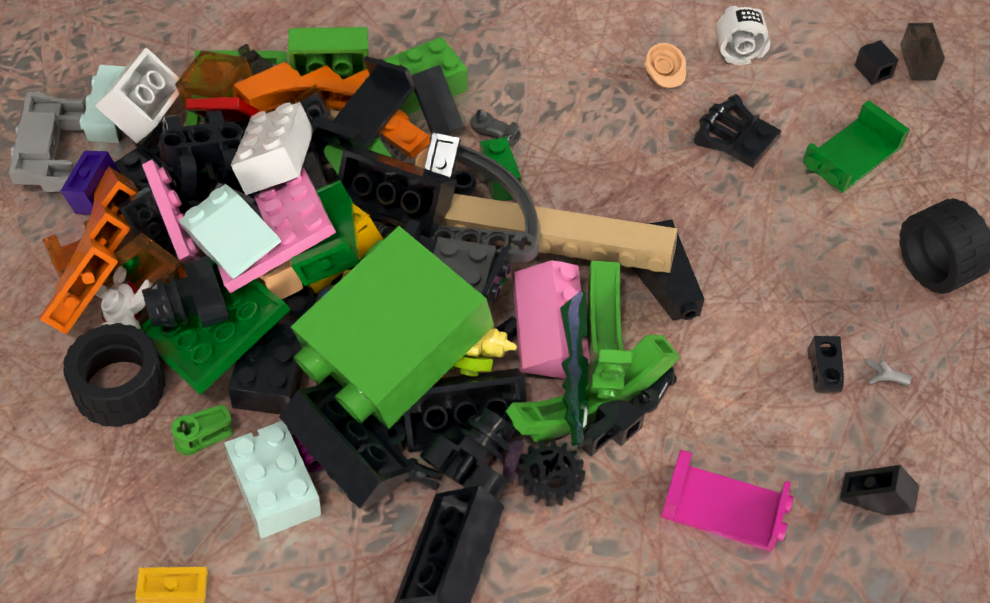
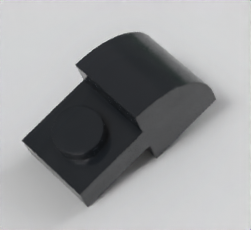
M615 400L603 403L597 407L595 421L590 423L584 431V446H582V449L589 456H592L611 439L622 446L642 428L645 412L638 406L626 401Z

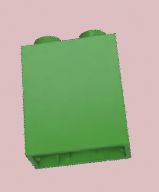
M398 226L291 326L303 347L293 359L317 384H320L329 375L333 377L343 387L335 395V398L356 421L362 424L373 414L389 429L494 327L487 298L403 228Z

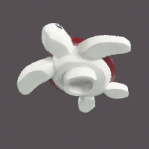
M120 266L114 273V284L110 288L101 285L95 294L99 298H103L101 316L104 323L102 325L122 323L124 325L136 326L137 329L142 330L139 320L142 308L146 305L142 289L149 288L153 284L151 281L145 280L138 290L132 282L125 281L126 269Z

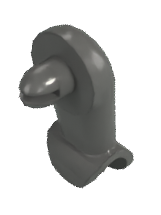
M478 109L476 114L471 117V127L474 131L495 138L507 137L510 147L514 146L521 137V133L518 131L519 126L515 122L508 125L493 118L490 113Z

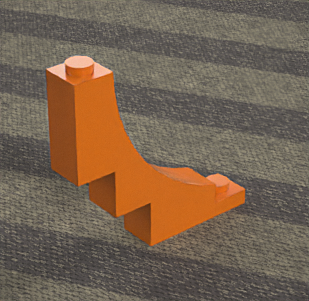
M110 166L94 190L93 208L78 247L55 286V295L39 316L41 321L66 335L118 263L114 251L130 230V226L117 205L138 193L139 190L132 180Z

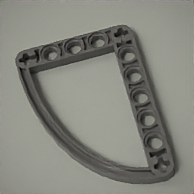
M383 140V145L393 158L406 161L407 156ZM460 145L456 162L485 174L510 193L523 212L525 232L439 225L430 238L438 240V237L448 236L450 239L462 241L474 238L477 239L476 243L491 245L495 241H503L504 245L502 247L508 248V261L529 262L533 260L539 253L541 233L537 212L527 190L505 167L476 150ZM370 217L383 239L387 233L393 232L397 228L395 225ZM502 247L496 250L495 258H498Z

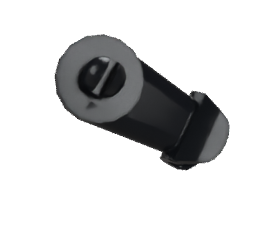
M673 367L646 390H642L639 395L634 397L632 404L638 406L645 413L653 412L658 407L669 385L673 386L677 382Z

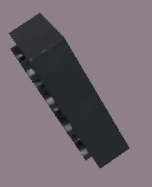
M148 186L117 205L158 268L177 257L153 192Z

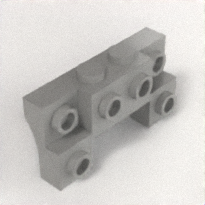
M27 92L20 123L16 124V142L11 145L12 160L8 174L12 184L41 185L43 192H60L74 169L72 160H55L61 130H81L80 117L86 111L83 99H61L42 92Z

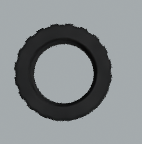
M955 198L946 199L909 216L903 222L899 234L901 254L908 270L923 287L928 288L934 293L946 294L989 272L990 229L983 217L979 215L976 209L969 206L968 203Z
M115 323L92 328L85 334L80 335L73 345H70L67 350L68 353L64 357L63 373L74 403L79 412L93 423H99L107 427H119L135 423L137 420L149 415L158 406V402L164 395L165 377L155 342L145 331L137 329L136 326ZM117 362H130L141 366L138 374L121 386L99 388L89 384L92 377L107 365Z

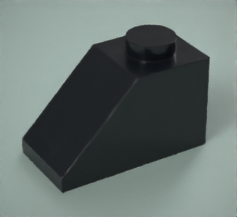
M901 465L847 472L844 476L840 500L844 503L886 516L913 513L916 508L919 485Z

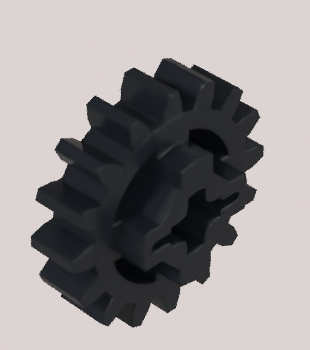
M552 439L550 446H546L541 440L539 441L538 449L529 445L527 454L520 455V464H517L516 472L519 475L518 486H525L523 493L525 496L534 494V503H538L540 499H545V504L549 507L551 500H556L557 504L561 506L563 505L564 497L572 501L575 492L581 491L582 481L585 478V471L583 470L584 461L576 460L577 450L567 451V443L557 447L556 441Z

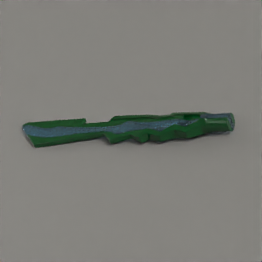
M585 291L578 292L560 307L569 357L561 363L566 374V379L562 384V387L565 389L562 400L567 408L564 418L570 426L571 445L573 447L584 446V427L587 425L588 401L585 400V390L588 380V359L582 355V337H588Z

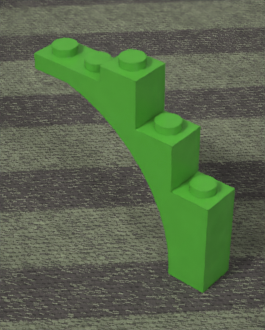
M591 261L588 269L587 334L589 336V364H591L590 393H596L597 397L602 399L616 398V395L622 393L624 389V376L632 361V351L624 350L622 341L620 262Z

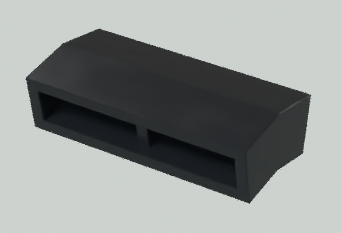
M438 65L411 75L416 87L414 92L431 135L432 133L446 135L463 128L464 125L441 66Z

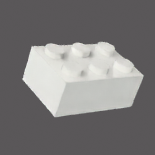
M145 47L127 64L95 107L133 141L138 143L158 125L186 84Z

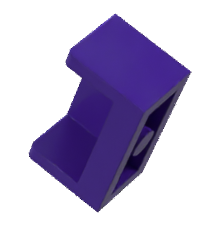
M84 150L60 190L75 214L91 215L94 203L91 195L109 166L121 173L108 151Z

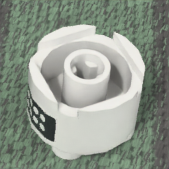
M730 6L716 24L715 31L720 52L728 63L746 65L751 63L750 59L757 56L759 59L762 58L769 50L771 42L763 12L760 9Z

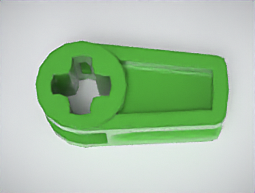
M218 405L193 414L180 416L175 419L171 426L175 449L178 453L187 456L194 455L200 450L233 435L231 417L225 405Z

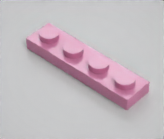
M153 160L142 164L179 261L184 263L197 259L200 248L178 221L185 215L181 214L179 206L182 205L179 196L174 190H171L169 183L172 182V178L165 167L160 168Z

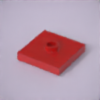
M239 97L186 99V109L203 119L205 111L219 109L222 112L224 121L250 120L253 115L258 113V109Z

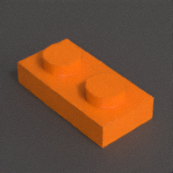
M397 113L394 114L378 135L411 159L416 157L431 142L427 133Z

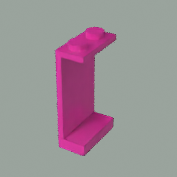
M680 450L661 518L769 551H773L777 540L783 542L788 523L782 522L784 513L789 515L794 496L788 495L790 482L785 481L780 493L689 466L692 453Z

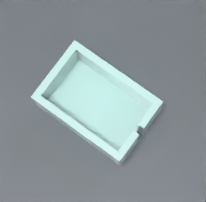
M283 421L257 430L258 436L253 437L252 433H248L224 442L229 464L261 539L321 515L319 496L294 440Z

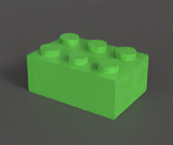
M289 28V64L294 70L299 72L300 76L306 75L325 65L337 73L342 80L367 69L363 59L365 56L369 57L368 28Z
M443 37L383 59L385 62L408 68L411 75L440 65L452 97L467 91L468 69ZM414 90L399 108L407 115L421 110Z

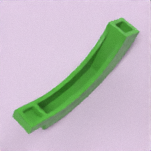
M646 335L631 350L632 361L624 376V389L620 395H616V398H598L596 393H590V382L587 383L585 390V400L588 401L586 426L595 421L598 406L615 400L631 401L642 390H646L680 359L678 353L663 335ZM575 390L569 393L568 399L574 406L573 414L578 430ZM563 395L537 402L512 403L506 410L513 421L515 429L522 435H530L534 442L546 441L571 433L570 426L564 418L567 408L562 400Z

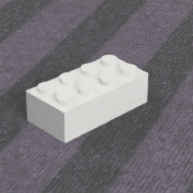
M300 102L292 105L291 103H284L273 112L267 114L265 111L259 112L250 118L231 163V167L245 195L299 177L314 131Z

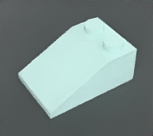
M226 184L212 191L207 199L198 206L190 208L185 216L178 220L194 243L232 279H235L281 242L275 232L239 194Z

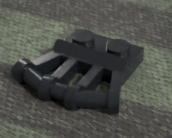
M734 94L725 102L713 104L709 109V113L704 114L700 118V127L695 133L693 141L698 146L725 152L754 168L780 138L782 130L761 120L759 114L753 115L743 105L741 97L738 94ZM733 110L740 119L727 113V111ZM716 120L737 131V133L717 123ZM709 132L718 136L719 138L711 137L709 135Z
M162 121L152 130V133L143 144H135L136 148L114 162L121 174L132 180L138 190L140 182L149 183L142 164L153 160L160 168L165 167L174 180L173 166L164 164L159 156L158 144L159 136L163 132ZM206 165L196 166L197 171L204 169Z

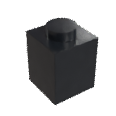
M880 40L860 47L854 66L871 85L892 78L899 59Z

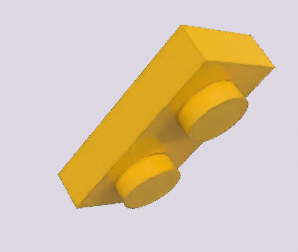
M139 568L135 600L137 603H205L207 568Z

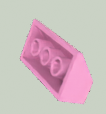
M551 260L514 272L512 280L520 371L566 379L561 363L569 357L560 307L572 298L568 311L572 359L568 369L571 380L576 381L581 374L576 365V340L579 324L577 311L582 298L579 266ZM582 337V355L588 359L589 364L588 340Z

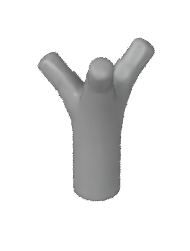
M869 358L865 361L867 365L878 372V375L868 380L870 385L878 381H893L909 386L912 378L911 375L890 368L883 360L879 364Z

